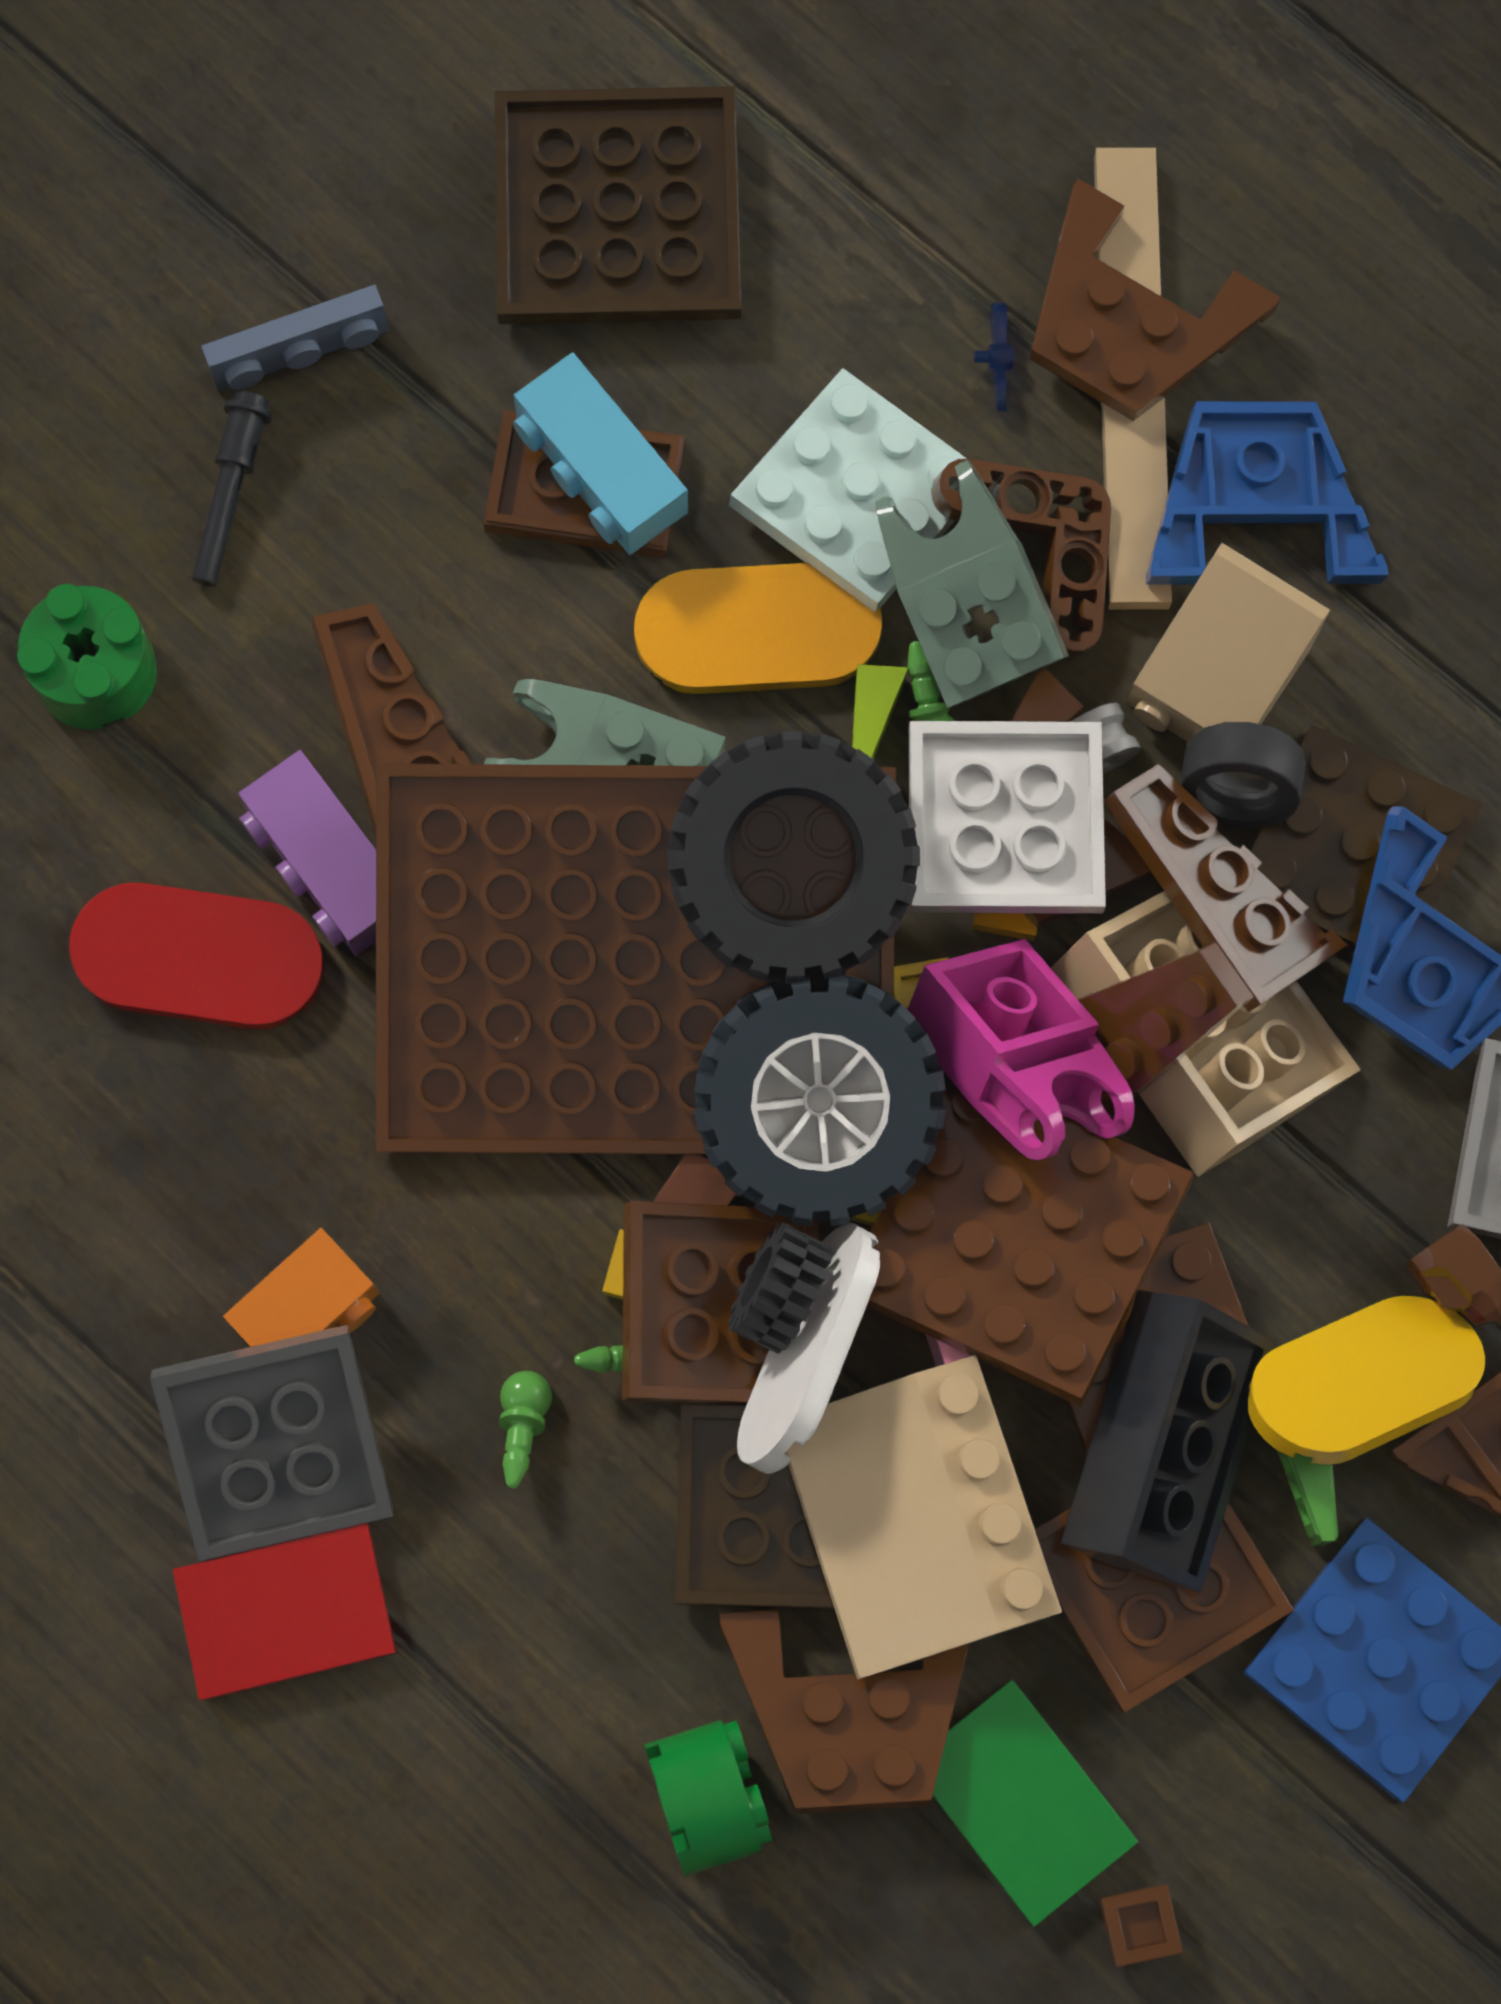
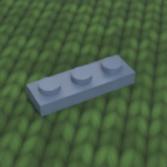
M374 284L204 344L201 347L217 391L219 392L227 388L239 390L251 387L260 382L264 375L283 368L301 369L317 362L323 354L343 347L356 349L369 345L378 338L379 334L388 332L389 327L383 302Z

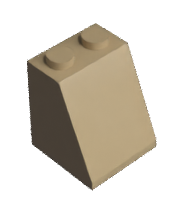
M1222 543L1133 683L1126 704L1134 708L1135 716L1142 723L1161 732L1168 729L1187 741L1186 745H1188L1193 735L1208 726L1223 722H1251L1261 725L1309 653L1330 609Z

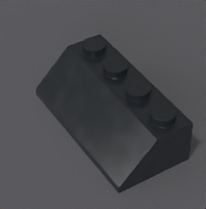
M1138 1290L1130 1317L1126 1323L1125 1334L1115 1367L1107 1385L1106 1396L1093 1439L1087 1451V1458L1076 1495L1068 1513L1067 1524L1061 1543L1101 1562L1189 1591L1201 1593L1252 1423L1248 1413L1249 1385L1258 1363L1267 1353L1273 1350L1275 1341L1200 1299Z

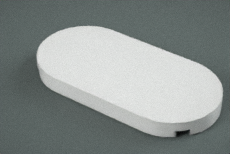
M854 1223L839 1226L822 1241V1243L831 1247L830 1255H832L831 1263L826 1268L828 1270L826 1280L819 1287V1290H821L817 1301H813L809 1309L811 1311L806 1322L802 1321L800 1332L795 1339L791 1338L789 1346L778 1354L771 1350L768 1351L743 1413L737 1437L738 1455L741 1461L763 1473H774L786 1467L792 1458L784 1453L794 1442L803 1446L806 1440L809 1441L814 1434L827 1407L876 1283L880 1269V1252L873 1249V1247L878 1244V1240L874 1234Z

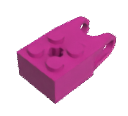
M1026 939L924 966L907 1010L916 1018L920 1026L928 1034L936 1050L935 1054L942 1070L974 1109L990 1122L1019 1152L1034 1160L1057 1155L1060 1145L1065 1139V1124L1062 1116L1077 1121L1088 1131L1103 1138L1109 1139L1127 1133L1134 1119L1132 1091L1095 1035L1099 1024ZM1103 1090L1109 1094L1115 1108L1114 1121L1101 1104ZM1038 1119L1044 1129L1045 1137L1043 1143L1034 1133V1123Z

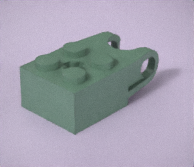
M968 459L955 466L962 500L961 517L955 528L943 537L926 539L917 534L910 523L900 514L892 497H883L875 502L877 517L898 594L947 708L956 707L1070 657L1021 542L1016 537L982 478ZM980 607H983L985 614L995 611L999 619V623L991 628L993 639L985 643L983 642L982 635L973 636L969 627L975 621L974 612Z
M523 679L518 681L514 688V702L531 712L539 721L547 724L555 732V740L550 749L537 758L530 760L486 758L484 764L708 766L710 762L726 751V737L608 694L542 680Z

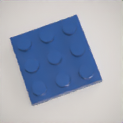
M1366 1517L1359 1522L1293 1606L1294 1611L1286 1615L1242 1671V1674L1398 1803H1404L1501 1677V1626Z

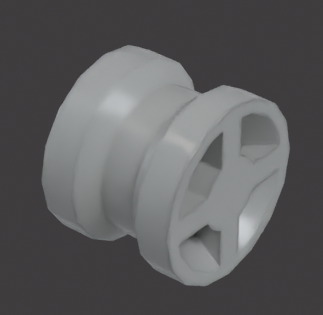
M1118 703L1099 706L1072 721L1102 722L1103 773L1125 764L1141 750L1137 738L1127 734L1122 724L1125 714Z

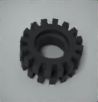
M783 1222L775 1226L774 1232L771 1231L766 1237L764 1247H759L755 1254L753 1265H749L745 1273L747 1277L744 1283L739 1286L736 1293L738 1299L733 1303L730 1311L732 1315L728 1320L729 1330L777 1354L785 1350L789 1346L791 1338L795 1339L800 1332V1324L802 1321L806 1322L811 1313L809 1309L813 1301H817L821 1292L819 1287L826 1280L828 1274L826 1268L831 1263V1247Z

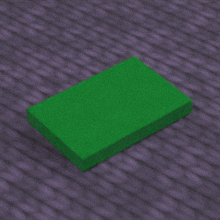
M1013 1679L948 1730L932 1797L1032 1927H1035L1139 1842Z

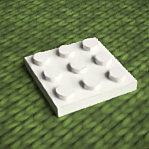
M910 721L909 808H911L917 826L915 827L917 844L920 846V866H918L915 883L917 889L912 905L910 904V913L1104 912L1106 895L1102 722Z

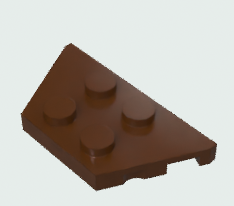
M1501 1371L1474 1390L1470 1400L1461 1408L1430 1422L1388 1453L1395 1463L1501 1518Z

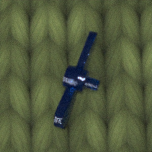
M994 302L991 305L990 311L992 344L988 346V351L974 350L973 361L974 363H987L988 369L994 370L996 411L1007 412L1005 370H1012L1014 348L1013 345L1006 344V304L1004 302Z

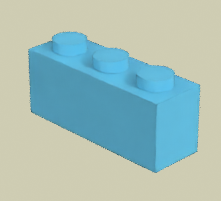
M573 352L514 394L517 419L513 421V426L516 432L531 451L536 452L541 448L554 463V466L551 467V472L563 491L571 498L579 494L592 509V512L589 513V518L597 532L607 543L612 544L617 540L630 556L688 513L687 488Z

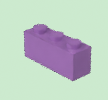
M298 750L238 793L247 811L239 820L260 849L270 843L282 858L283 862L275 868L292 893L298 898L307 892L318 906L320 911L314 914L312 918L331 945L335 947L344 941L353 955L357 956L376 942V849L303 752Z

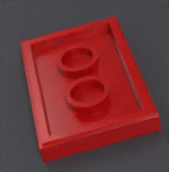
M368 1522L172 1569L199 1701L397 1654Z

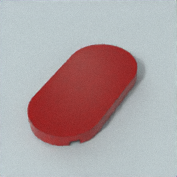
M124 883L110 887L93 897L78 914L70 934V958L75 973L82 984L101 1002L127 1011L247 1029H270L288 1022L289 1018L296 1016L301 1010L304 1011L315 1000L324 977V956L314 930L300 914L274 902L147 883Z

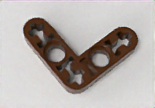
M957 459L949 463L934 479L931 488L932 501L936 509L943 516L954 521L960 520L962 502L959 501V492L949 489V486L958 479L955 466L967 459ZM968 459L987 488L993 484L992 481L996 483L992 491V497L1012 530L1047 535L1042 593L1070 656L1068 658H1075L1083 654L1097 642L1103 628L1111 521V501L1107 491L1097 481L1085 477ZM1020 484L1032 491L1036 499V507L1033 513L1020 514L1010 507L1006 496L1009 486ZM1077 496L1082 497L1084 508L1092 510V513L1083 521L1078 520L1077 510L1060 506L1050 514V518L1047 517L1051 503L1069 505ZM1076 553L1086 559L1090 567V576L1087 582L1075 583L1065 577L1061 569V560L1064 554ZM1086 597L1087 600L1083 599L1074 606L1073 614L1074 625L1083 628L1084 632L1073 641L1069 640L1068 630L1059 627L1058 623L1070 614L1072 599Z

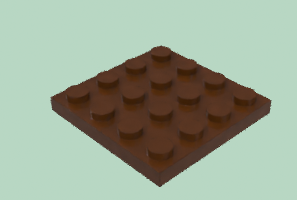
M950 1080L943 1093V1106L946 1109L943 1129L938 1131L935 1141L937 1149L929 1165L924 1164L914 1177L916 1183L903 1196L897 1193L892 1198H887L885 1202L887 1208L881 1210L870 1231L878 1240V1244L873 1249L880 1252V1269L866 1307L971 1356L976 1355L978 1359L1081 1406L1192 1184L1194 1172L1115 1137L1109 1139L1100 1137L1088 1131L1077 1121L1062 1116L1065 1124V1139L1060 1145L1058 1154L1041 1160L1029 1159L1019 1152L990 1122L974 1109ZM1038 1119L1034 1123V1133L1043 1143L1045 1137L1044 1129Z

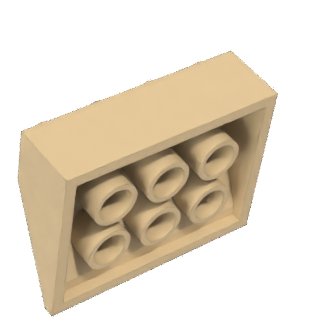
M1163 891L1088 931L1051 969L1078 999L1201 949L1203 946L1166 892ZM1294 981L1250 1012L1243 1006L1139 1095L1196 1176L1199 1177L1239 1153L1354 1076L1361 1069L1298 982Z
M976 1355L917 1372L828 1403L819 1425L809 1441L806 1440L803 1446L794 1442L785 1452V1455L792 1458L788 1465L857 1680L1062 1613Z

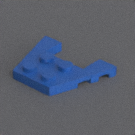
M1196 401L1190 412L1146 572V585H1192L1197 583L1206 568L1203 523H1321L1323 525L1327 584H1382L1388 576V566L1382 553L1377 555L1368 535L1369 522L1362 506L1355 504L1343 476L1347 471L1317 402Z
M1392 806L1386 817L1343 1002L1439 1068L1452 1070L1501 1025V955L1415 895L1448 837L1405 807Z

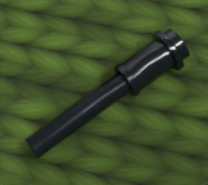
M235 391L232 400H228L224 404L223 410L228 414L220 448L214 461L220 467V472L192 576V581L203 586H216L244 475L253 473L254 461L263 426L270 424L273 415L268 411L269 400L256 393Z

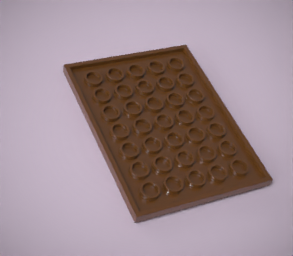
M376 763V1152L706 1154L700 1132L697 1130L694 1112V1090L698 1064L703 1049L706 1047L713 1029L723 1015L726 1016L737 1004V1001L750 991H756L771 981H762L749 977L746 973L732 966L729 967L714 957L713 953L698 941L687 927V923L679 908H677L671 891L667 859L670 829L685 792L694 779L707 766ZM880 767L896 783V767ZM779 796L758 805L741 822L732 842L731 868L741 893L757 909L780 919H805L829 909L844 894L854 872L855 848L852 836L845 822L828 805L807 796ZM893 936L884 942L876 951V955L864 964H858L844 971L843 976L847 974L863 979L894 997Z

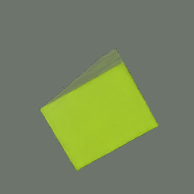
M857 664L852 747L860 749L872 759L876 755L905 684L908 667Z

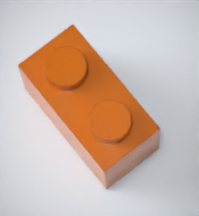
M319 1228L224 1314L223 1317L250 1347L348 1325L351 1333L362 1325L375 1311L376 1307L371 1301L380 1293L371 1280L322 1228Z

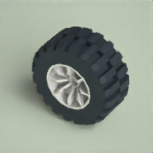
M805 974V981H793L791 984L770 981L769 984L762 988L750 991L737 1001V1004L726 1016L723 1015L713 1029L706 1047L703 1049L696 1076L694 1112L697 1130L700 1132L704 1144V1151L713 1168L716 1167L725 1178V1184L738 1197L743 1195L755 1204V1209L771 1217L774 1214L791 1218L792 1224L811 1226L812 1221H830L831 1226L850 1223V1217L865 1212L870 1217L887 1208L885 1204L887 1198H892L897 1193L903 1196L916 1183L914 1177L924 1164L929 1165L937 1149L935 1141L939 1129H943L946 1109L943 1106V1091L946 1090L943 1070L940 1068L935 1054L936 1050L928 1034L923 1030L916 1018L897 999L883 989H879L863 979L846 974L845 976L829 977V980L826 981L824 979L810 981L809 974Z

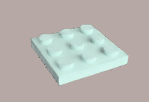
M842 368L731 493L729 506L805 563L812 565L872 611L876 612L897 589L877 517L876 500L888 496L889 498L892 497L900 514L910 523L917 534L926 539L940 538L954 520L946 518L936 509L931 495L933 481L949 463L957 459L967 458ZM957 479L951 486H949V489H954L958 491L959 501L962 502L960 496L959 479Z

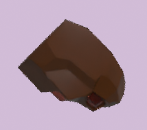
M1464 1224L1405 1263L1423 1292L1433 1296L1442 1308L1460 1312L1475 1326L1501 1324V1268L1481 1240Z

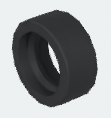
M1223 722L1208 726L1193 735L1189 740L1185 750L1180 785L1218 820V824L1236 828H1262L1279 824L1294 815L1301 802L1306 766L1303 749L1289 735L1265 725L1251 722ZM1223 772H1244L1263 778L1243 779L1226 775Z

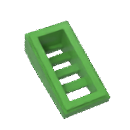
M1277 1451L1312 1546H1326L1336 1541V1538H1338L1333 1465L1311 1463L1313 1457H1306L1296 1453L1295 1457L1292 1458Z

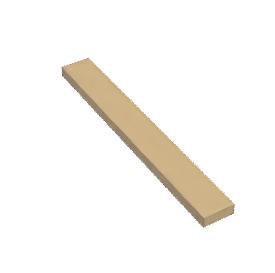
M1096 148L1094 154L1095 189L1124 205L1122 217L1098 251L1097 259L1161 296L1156 148ZM1165 398L1134 421L1101 402L1104 488L1111 501L1107 561L1108 610L1170 609L1172 603L1171 585H1146V572L1168 496Z

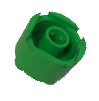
M58 585L51 589L47 597L34 607L21 628L18 640V662L40 701L48 712L59 721L74 728L84 730L104 728L103 724L114 722L120 718L125 721L142 709L150 698L157 679L153 647L133 608L117 594L94 586Z
M720 1719L644 1744L684 1877L762 1852L761 1845L772 1842L768 1827L769 1820L758 1785L755 1784L745 1788L743 1785V1781L752 1779V1775L747 1761L749 1760L737 1720L723 1724Z

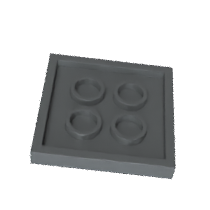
M348 1325L152 1369L150 1380L198 1562L393 1517L392 1500Z

